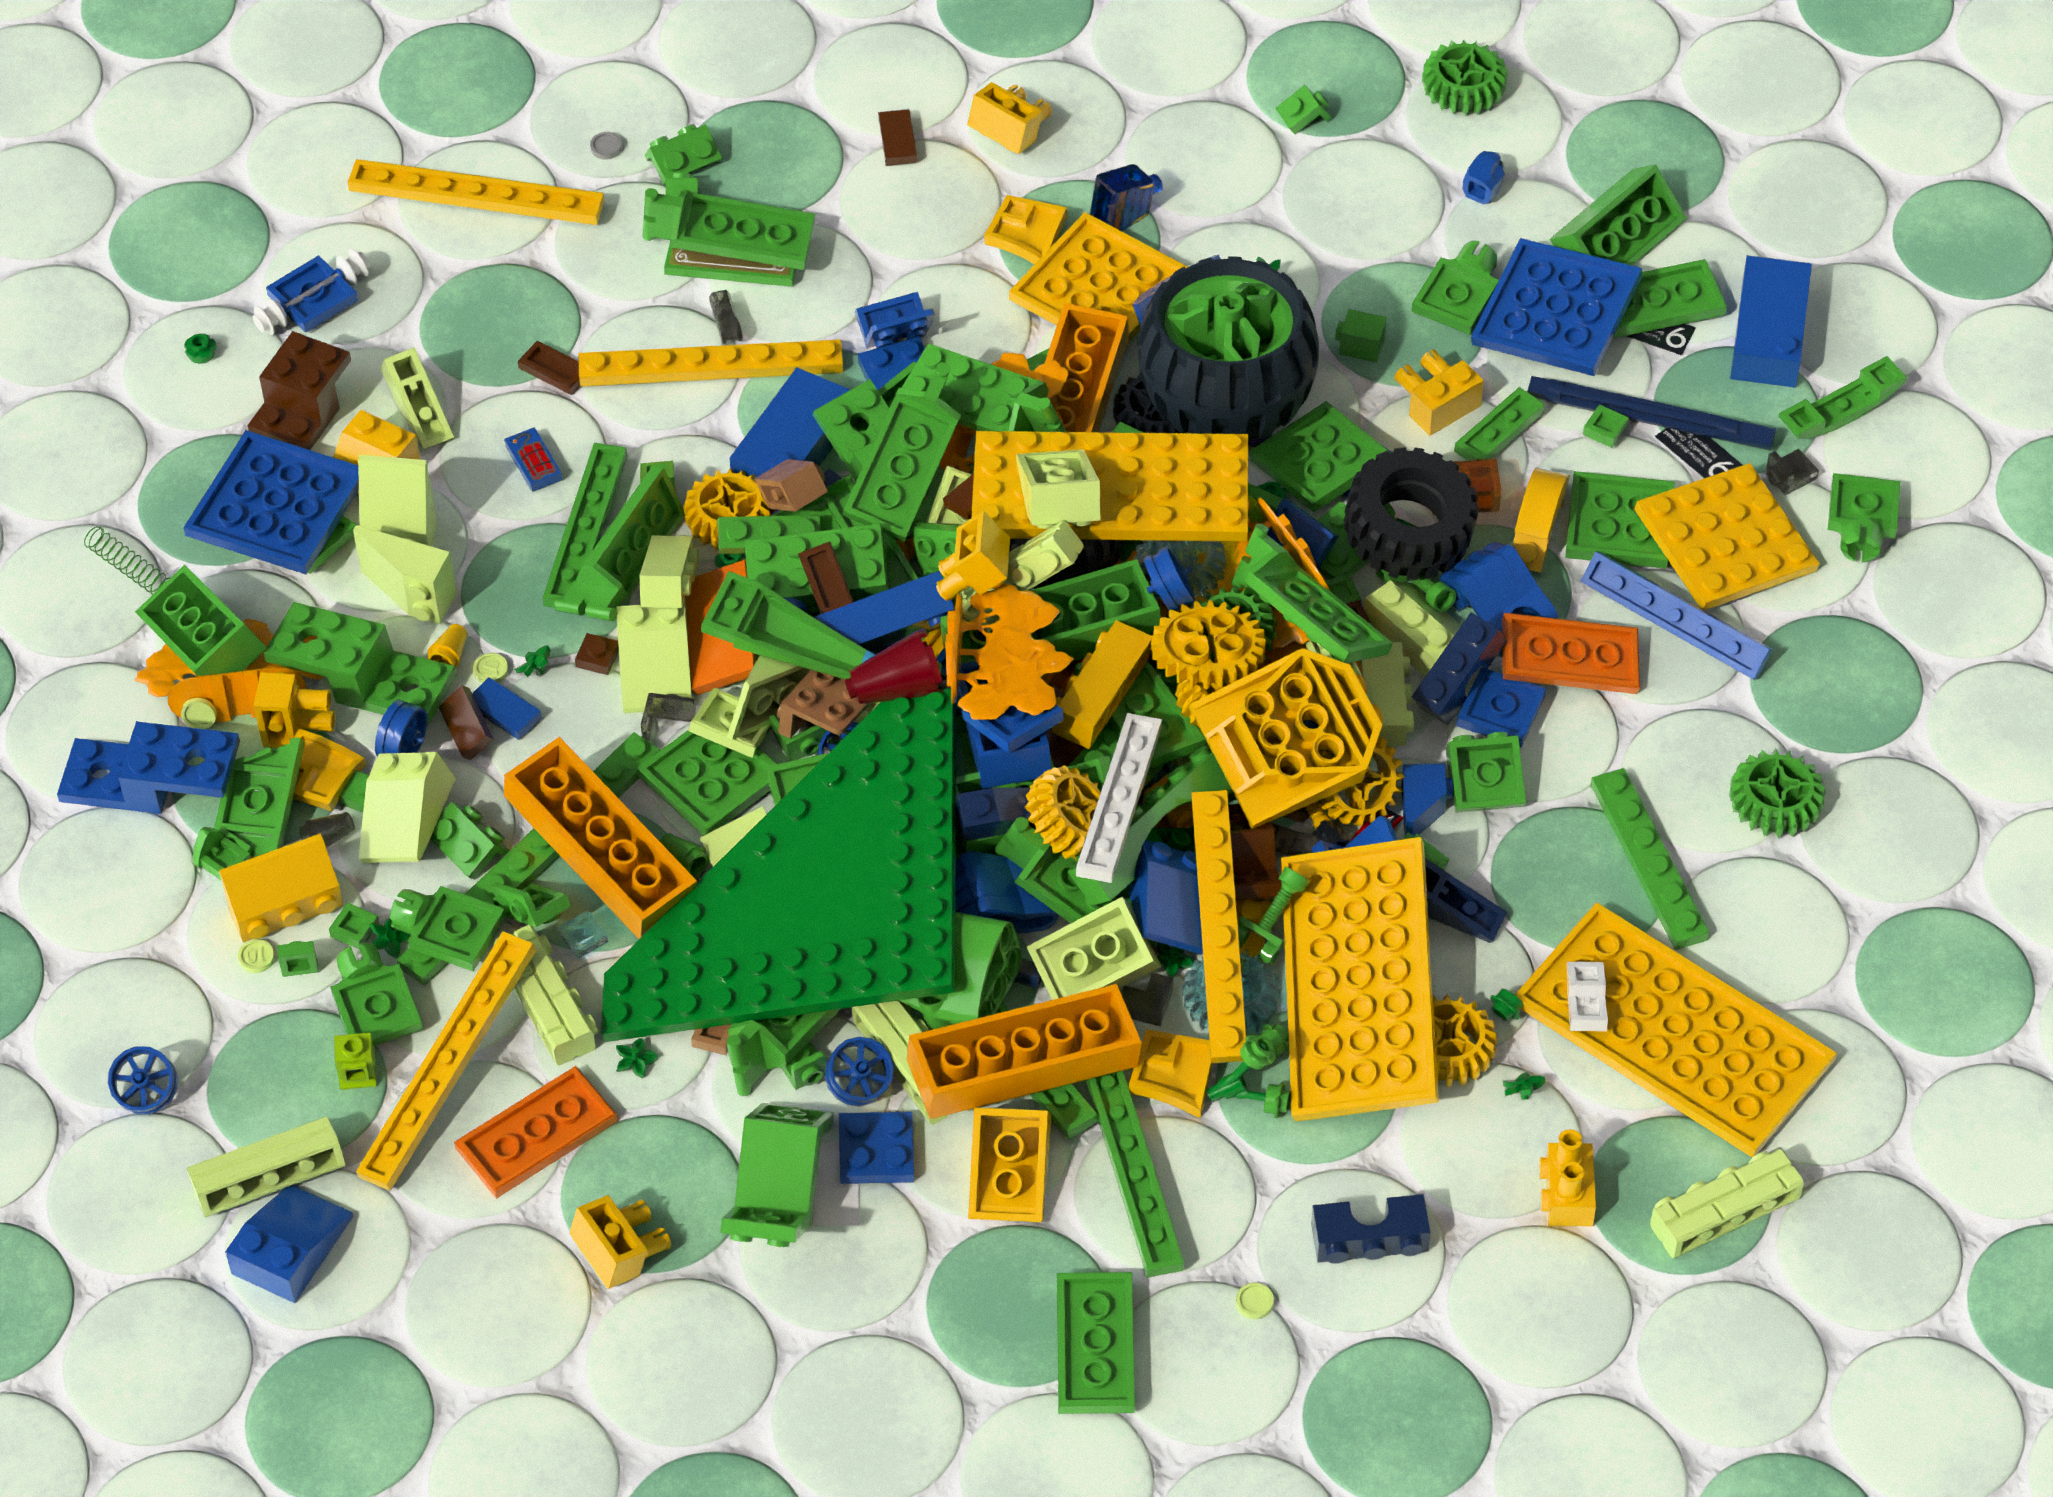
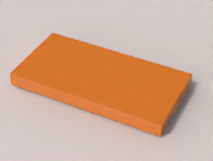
M746 560L696 576L694 582H691V595L685 596L691 689L696 695L709 692L713 688H720L747 679L758 660L757 654L733 648V643L701 632L702 622L728 571L747 577Z
M1504 613L1502 617V635L1507 642L1502 648L1503 679L1631 694L1638 693L1640 689L1638 628Z
M574 1066L459 1138L454 1144L455 1149L497 1199L618 1122V1117L577 1066Z

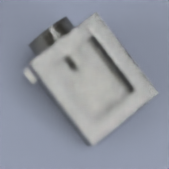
M1797 449L1782 458L1776 451L1768 454L1765 474L1768 481L1773 486H1777L1786 496L1818 479L1819 470L1800 449Z

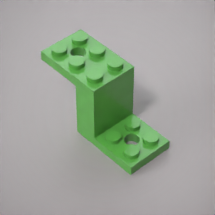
M761 1103L744 1118L735 1205L722 1217L720 1233L730 1234V1239L733 1241L752 1242L753 1237L767 1239V1244L771 1246L789 1247L790 1242L795 1243L812 1225L821 1139L833 1127L834 1112Z

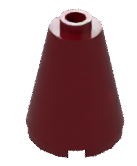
M925 629L913 632L850 669V678L844 679L850 699L857 698L859 704L889 702L901 697L906 699L923 697L932 692L942 690V687L937 688L936 686L943 683L932 646H928L927 642H922L921 639L928 636Z

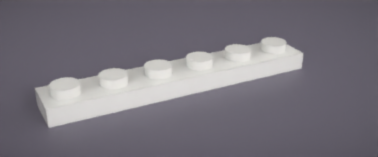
M1127 713L1076 866V876L1112 883L1162 729V719Z

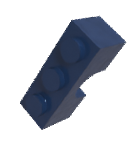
M1471 612L1411 696L1412 699L1422 710L1448 726L1467 698L1465 688L1471 676L1481 666L1488 669L1507 640L1499 629Z
M1424 1194L1386 1198L1385 1220L1376 1225H1364L1358 1222L1352 1215L1350 1201L1312 1205L1311 1227L1317 1263L1329 1262L1337 1264L1349 1259L1359 1258L1377 1260L1384 1256L1399 1254L1415 1256L1421 1252L1429 1251L1431 1232Z

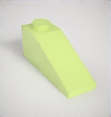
M415 347L384 359L381 366L383 376L413 434H416L417 441L422 450L424 451L454 439V435Z

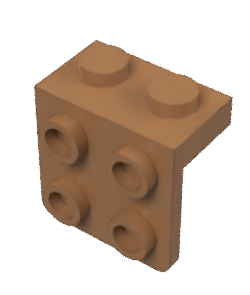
M810 670L780 704L777 712V717L780 718L778 733L791 739L807 720L834 734L841 735L847 731L870 703L859 704L857 698L850 699L844 679Z

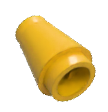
M451 624L429 647L427 659L454 665L457 668L468 636L467 630L459 624Z

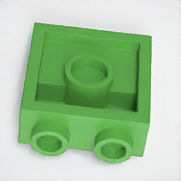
M1495 732L1488 734V738L1474 739L1473 735H1460L1454 737L1453 741L1448 742L1445 749L1449 778H1452L1455 813L1525 807L1527 803L1518 736H1508L1507 732Z

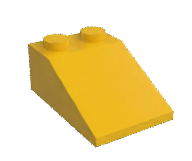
M974 1107L968 1219L1043 1223L1052 1114L1049 1111Z

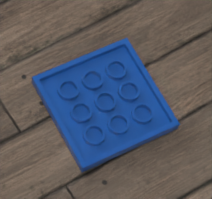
M1520 238L1471 336L1472 345L1595 376L1643 277L1642 268Z
M245 430L183 527L185 536L307 575L359 490L358 465Z

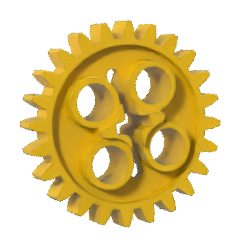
M1212 600L1208 601L1206 607H1202L1198 601H1194V608L1192 609L1182 604L1180 613L1169 610V618L1161 617L1160 626H1154V635L1151 636L1152 658L1157 660L1158 669L1166 668V677L1177 674V683L1188 679L1190 680V687L1193 688L1198 682H1203L1205 689L1209 688L1210 683H1216L1219 688H1223V681L1227 680L1233 683L1237 681V676L1243 678L1249 674V671H1257L1258 663H1263L1266 644L1264 629H1259V620L1251 621L1250 612L1240 615L1239 606L1228 610L1226 602H1223L1219 607H1214ZM1203 626L1206 628V631H1207V634H1208V639H1207V637H1206L1205 635H1203V633H1204V628H1203ZM1209 650L1213 653V662L1210 659Z

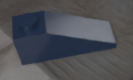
M988 788L957 794L956 813L963 842L1004 835L1018 817H1024L1028 821L1031 813L1026 810L1025 806L1029 802L1026 794L1030 788ZM1028 821L1029 825L1036 829L1035 824Z
M1425 858L1428 918L1486 942H1493L1507 912Z

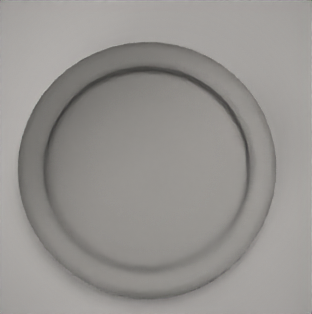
M612 132L598 133L590 141L591 152L599 159H612L622 151L621 138Z

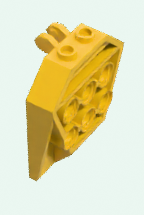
M1304 648L1189 705V710L1197 721L1244 811L1251 829L1361 783L1383 724V716L1376 704L1372 705L1366 695L1367 687L1364 679L1360 674L1356 675L1350 664ZM1296 690L1303 697L1298 699L1292 698L1287 694V691ZM1259 706L1265 713L1261 715L1254 714L1249 710V707ZM1312 720L1319 727L1315 729L1308 728L1303 724V721ZM1274 736L1281 743L1271 745L1265 740V737ZM1328 750L1332 752L1335 758L1325 759L1319 754V751ZM1290 766L1295 769L1297 774L1286 775L1282 772L1281 767Z

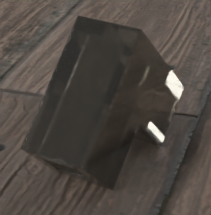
M1152 973L1146 991L1124 985L1121 995L1132 1020L1161 1027L1173 993L1174 978Z

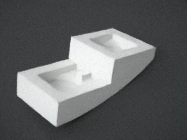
M1567 962L1570 1031H1607L1606 980L1603 962Z

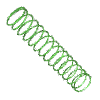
M100 526L92 528L87 533L84 539L86 548L95 552L97 556H101L103 560L108 561L115 569L120 570L122 574H126L129 579L138 583L140 587L145 588L152 595V592L158 590L165 580L170 579V577L166 578L165 573L160 574L158 568L154 569L153 564L147 565V560H141L140 555L135 556V552L129 551L128 546H124L128 549L127 553L120 562L115 564V558L124 548L123 543L117 542L115 537L110 538V533H104V529ZM94 528H99L91 535L89 546H87L85 541L88 534ZM98 530H101V536L97 542L90 546L93 535ZM105 534H108L109 539L101 549L96 550L97 544ZM110 539H115V544L112 545L109 552L102 555V551ZM121 543L122 546L115 554V557L108 559L109 553L116 544ZM133 552V558L130 559L127 566L121 568L122 561L127 557L128 553ZM139 556L140 561L131 572L127 573L128 566L135 557ZM142 561H145L146 566L138 576L133 577L134 571ZM151 565L152 571L145 580L139 582L140 575L147 566ZM158 570L159 573L152 584L145 586L146 580L153 571ZM164 574L165 579L157 589L152 591L153 584L160 575ZM151 586L150 591H148L146 587Z

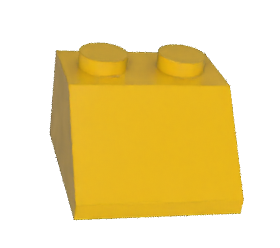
M360 410L342 431L333 458L358 465L359 455L420 460L416 434L363 410Z

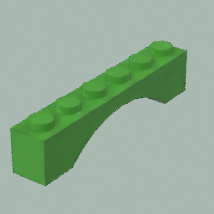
M1202 746L1189 756L1191 761L1186 766L1182 765L1167 775L1169 781L1164 786L1160 785L1150 790L1144 796L1146 802L1141 806H1136L1112 883L1076 876L1077 863L1068 870L1091 906L1111 901L1134 880L1136 863L1142 845L1151 829L1165 814L1182 804H1192L1191 792L1227 790L1228 796L1233 791L1211 748L1208 749L1207 746ZM1080 854L1076 856L1077 861L1079 860Z

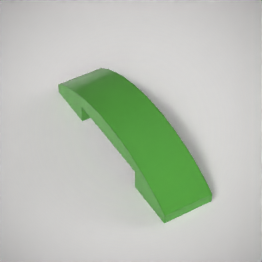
M1885 356L1861 369L1857 380L1813 403L1804 399L1780 412L1779 418L1798 439L1820 436L1841 428L1874 409L1896 392L1907 381V377L1888 356Z

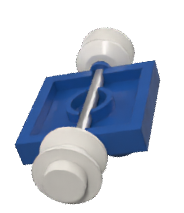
M349 249V258L345 259L342 256L336 258V269L334 270L318 255L266 287L267 296L269 297L266 300L267 307L265 309L259 306L254 307L255 315H253V321L256 327L261 332L266 331L268 334L273 335L275 333V325L278 324L283 328L287 326L288 315L306 333L357 302V292L348 283L355 285L357 283L356 276L359 274L364 278L369 276L368 269L370 268V263L367 257L361 251L357 252L354 249Z

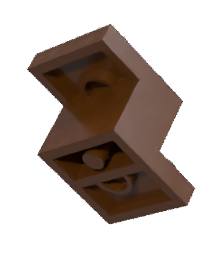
M292 331L259 376L264 403L247 425L248 431L311 450L340 410L335 383L351 362L350 352Z
M1229 804L1236 902L1237 900L1244 899L1256 901L1270 900L1273 896L1278 895L1277 893L1282 889V883L1278 879L1279 874L1276 869L1275 833L1272 822L1270 821L1251 829L1240 804Z

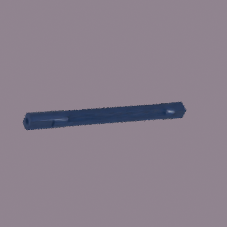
M1531 376L1528 387L1529 394L1547 402L1592 412L1600 404L1629 417V420L1768 451L1772 449L1776 428L1555 379L1549 380Z

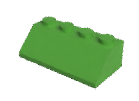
M1655 164L1629 171L1553 235L1550 241L1555 247L1632 266L1687 218Z
M186 565L181 567L135 611L197 676L243 671L251 663L255 662L259 655L267 648Z

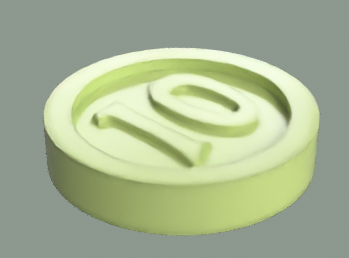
M497 653L483 654L474 662V675L481 683L488 677L499 683L508 674L507 661Z
M203 698L187 700L181 711L183 721L191 728L207 729L214 724L217 716L215 706Z
M260 939L246 942L238 952L240 966L250 973H260L267 970L275 959L272 946L267 941Z
M1249 1283L1239 1289L1236 1296V1306L1243 1316L1250 1319H1261L1267 1316L1273 1309L1274 1296L1267 1286L1261 1283Z

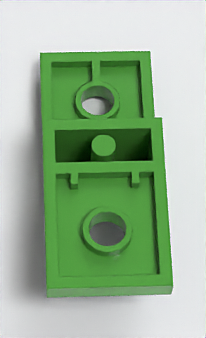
M871 379L813 412V417L855 481H857L889 410L888 405ZM855 417H861L867 421L869 427L865 431L859 432L851 427L850 421ZM940 464L926 493L927 498L923 500L911 527L919 522L926 523L944 475V470ZM911 528L906 537V540L913 537Z
M293 602L263 652L266 662L327 677L335 702L338 704L384 715L387 708L394 701L400 699L410 703L411 706L417 705L426 709L428 715L427 726L430 724L457 676L454 665L394 651L385 624ZM309 636H318L317 639L311 640L308 643L303 642ZM409 685H418V688L412 689L409 692L403 691Z

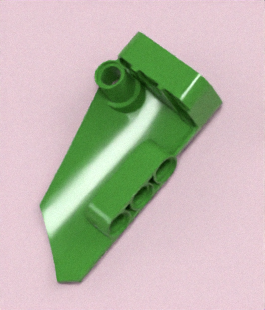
M955 912V993L899 1001L922 1012L925 1024L931 1029L996 1014L1022 963V952L1013 924L1008 921Z

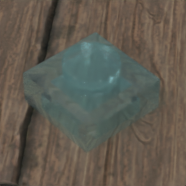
M589 910L558 926L559 936L577 959L608 943L606 932Z

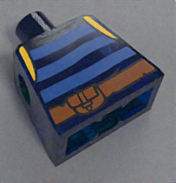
M1134 164L1097 174L1090 215L1120 231L1126 230L1149 214L1152 196L1162 191L1163 188L1160 177L1156 174L1148 176L1141 168Z

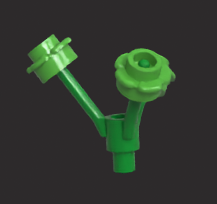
M1265 1024L1263 1026L1264 1030L1258 1036L1252 1034L1245 1038L1246 1042L1240 1050L1243 1062L1235 1071L1218 1079V1084L1206 1090L1212 1102L1223 1097L1229 1099L1234 1096L1237 1099L1263 1101L1264 1112L1274 1114V1118H1278L1280 1112L1287 1113L1289 1109L1291 1091L1285 1090V1084L1282 1082L1279 1085L1269 1084L1266 1093L1249 1091L1243 1075L1249 1069H1262L1267 1063L1272 1064L1275 1058L1282 1053L1289 1052L1288 1032L1278 1024H1275L1273 1027Z

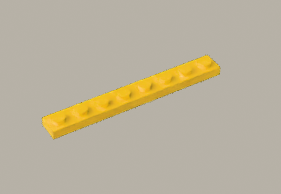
M360 159L355 160L347 182L349 191L592 225L598 224L605 202L604 193Z
M841 339L578 353L580 386L790 376L796 367L812 374L843 373Z
M1227 790L1191 792L1211 1063L1243 1061L1240 1050L1246 1042Z
M502 931L356 1170L359 1178L391 1191L535 954L536 948L533 943Z

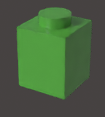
M1348 309L1345 321L1338 322L1335 333V340L1340 341L1339 354L1378 362L1385 341L1387 317Z

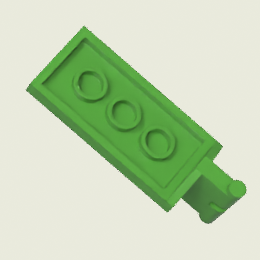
M649 188L645 191L642 237L647 241H651L654 238L670 240V247L804 270L815 214L681 191L679 196L676 197L658 194L656 189Z
M929 343L902 386L905 389L926 392L938 364L945 362L950 366V372L940 399L961 414L958 421L959 425L977 431L1067 432L1051 401L1047 398L1049 389L1044 382Z
M942 362L938 364L926 392L898 388L843 509L842 515L864 525L880 523L883 533L905 542L961 414L940 399L950 372V366L947 363Z
M653 465L582 565L576 581L565 597L556 599L554 603L556 611L580 616L586 614L587 617L612 622L616 620L618 614L616 606H623L640 582V572L652 535L671 536L685 517L684 509L664 467Z
M1256 524L1245 549V552L1251 557H1242L1231 582L1233 586L1236 585L1240 589L1248 587L1254 595L1258 593L1261 600L1279 610L1287 621L1302 629L1311 641L1320 644L1335 660L1351 663L1389 654L1393 642L1298 566L1289 552L1267 535L1269 531L1267 526Z
M1024 817L1016 818L995 847L997 855L1006 856L1023 869L1015 883L1070 923L1121 897L1131 903L1127 887H1125L1111 901L1091 906L1068 872L1078 861L1073 857L1065 859L1061 852L1053 853L1052 846L1049 843L1043 844L1044 838L1040 833H1034L1035 829L1029 825ZM1148 939L1153 948L1157 941Z
M840 1009L733 1023L728 1028L729 1037L726 1042L731 1065L733 1066L737 1093L740 1096L749 1095L752 1092L751 1086L766 1070L787 1066Z

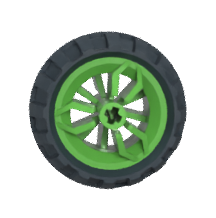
M1228 256V259L1216 260L1207 258L1199 260L1197 264L1188 268L1182 267L1172 274L1167 283L1163 282L1159 286L1148 305L1141 323L1138 339V360L1144 386L1154 407L1163 419H1168L1179 432L1194 434H1248V440L1257 437L1262 439L1272 435L1274 430L1281 425L1285 427L1306 401L1316 377L1319 360V340L1314 315L1302 291L1297 289L1295 283L1284 272L1279 273L1272 269L1270 264L1259 260L1253 262L1242 260V257Z

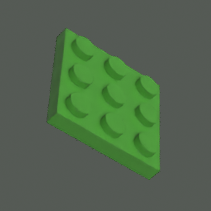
M1325 401L1251 449L1249 455L1250 461L1314 513L1349 490L1356 473L1361 471L1364 463L1369 459L1375 460L1377 454L1388 450Z
M1574 471L1565 558L1591 561L1595 551H1600L1621 564L1667 569L1668 559L1634 508L1638 500L1674 489L1675 482Z
M687 730L637 767V775L704 836L724 826L770 791L765 772L766 766L776 765V763L759 748L753 758Z

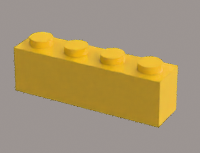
M1117 620L1108 632L1102 631L1097 640L1095 652L1093 654L1087 653L1082 662L1080 674L1078 676L1073 675L1070 678L1065 690V696L1056 699V705L1063 709L1064 720L1053 726L1051 733L1087 749L1091 748L1150 657L1151 635Z

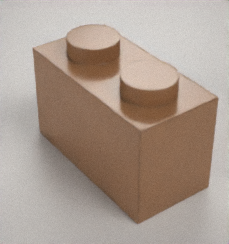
M786 459L754 479L770 509L795 512L828 492L824 484L826 478L822 469L810 461Z

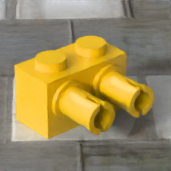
M990 82L974 94L967 125L977 130L980 134L1005 146L1006 149L1020 154L1036 142L1040 122L1051 116L1052 109L1047 101L1043 104V99L1037 100L1033 105L1025 101L1026 93L1022 87L1018 89V85H1012L1008 90H1005L997 84Z
M1435 349L1430 350V354L1428 352L1425 353L1420 360V365L1433 378L1424 381L1409 364L1404 365L1407 372L1401 367L1394 376V380L1411 395L1409 416L1429 436L1479 408L1482 404L1484 380L1464 360L1450 366Z
M985 511L977 514L957 528L955 552L938 562V568L944 579L936 583V588L941 597L946 601H950L968 587H972L979 595H982L991 588L996 589L1000 587L1007 579L1010 537Z
M260 672L254 701V711L262 746L278 748L290 743V739L294 738L299 728L333 732L335 728V711L330 710V690L300 689V686L297 685L295 674Z
M1567 1129L1560 1133L1558 1143H1548L1546 1157H1540L1539 1178L1546 1179V1189H1541V1211L1548 1212V1226L1593 1227L1596 1210L1593 1143H1582V1136L1579 1132Z
M606 1195L576 1209L569 1234L608 1289L639 1277L645 1258L669 1250L671 1247L668 1233L660 1236V1234L665 1233V1229L662 1227H658L654 1231L640 1237L632 1229L651 1220L649 1206L640 1208L646 1203L642 1199L618 1209L611 1197Z

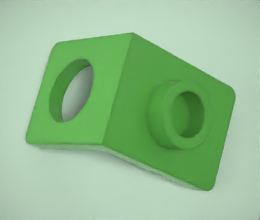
M775 715L769 717L773 734L789 761L798 760L804 756H811L817 753L821 739L828 731L816 725L790 739L778 733L779 722Z

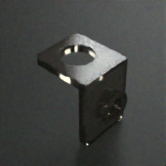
M648 693L641 721L642 738L649 742L655 718L691 722L696 715L695 699L681 697L676 694Z

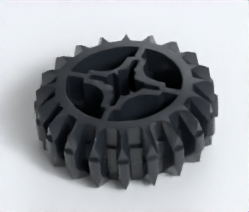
M1140 372L1137 379L1128 377L1126 384L1120 385L1118 394H1115L1113 400V418L1116 426L1119 422H1122L1143 433H1181L1174 428L1168 419L1164 420L1156 410L1144 386Z

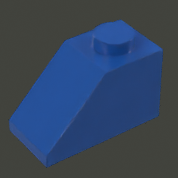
M1445 764L1402 765V774L1405 777L1401 780L1404 837L1407 832L1414 836L1417 833L1420 835L1445 813L1446 799H1452L1453 796L1452 778H1446Z

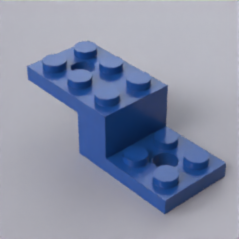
M136 721L129 744L75 738L57 792L58 800L62 803L161 814L168 791L223 798L240 744L239 734ZM195 757H202L205 759V761L200 763L198 766H191L188 764V762ZM98 770L110 771L103 778L92 777Z

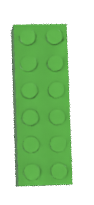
M1137 559L1030 590L1041 596L1043 601L1050 602L1060 609V613L1051 624L1034 631L1031 635L1034 640L1045 639L1055 646V651L1066 653L1074 658L1071 661L1074 662L1084 659L1087 653L1093 654L1102 631L1108 632L1116 620L1151 636L1154 635V626H1160V608L1153 593H1148L1146 588L1149 587V584ZM948 615L940 617L942 644L945 651L946 634H948ZM978 630L963 632L962 649H980L985 646L986 636ZM962 655L961 664L976 661V658L973 655Z

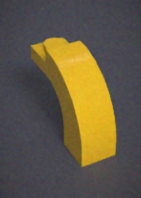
M1536 467L1529 479L1519 511L1512 545L1528 570L1542 573L1554 522L1559 509L1563 508L1570 479L1568 474Z

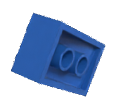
M1145 840L1136 863L1134 880L1127 886L1143 938L1203 955L1196 853L1170 848L1162 842L1154 843Z
M293 1185L284 1188L244 1223L225 1251L231 1274L296 1303L354 1217L353 1212Z

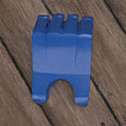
M1497 542L1487 544L1483 551L1476 550L1467 556L1468 560L1462 559L1456 562L1453 567L1454 570H1449L1440 576L1441 582H1445L1455 590L1456 599L1453 606L1458 612L1467 608L1470 604L1478 617L1499 629L1501 633L1504 613L1558 619L1554 606L1539 588L1516 549L1510 544L1505 545ZM1502 649L1498 654L1500 657H1502Z
M970 851L961 854L956 859L955 912L1011 922L1016 933H1031L1049 929L1059 918L1056 912L1015 883L1023 869L1007 857Z

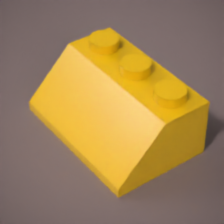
M321 833L219 870L228 909L242 942L262 938L273 931L287 926H295L303 920L319 914L330 913L334 909L344 906L340 886Z

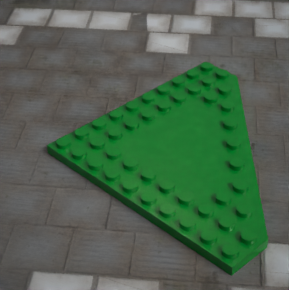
M951 688L938 690V692H932L923 697L911 699L901 697L889 702H880L697 882V886L670 908L604 973L601 1036L605 1042L730 1025L749 1020L758 1021L955 993L956 704L952 705Z

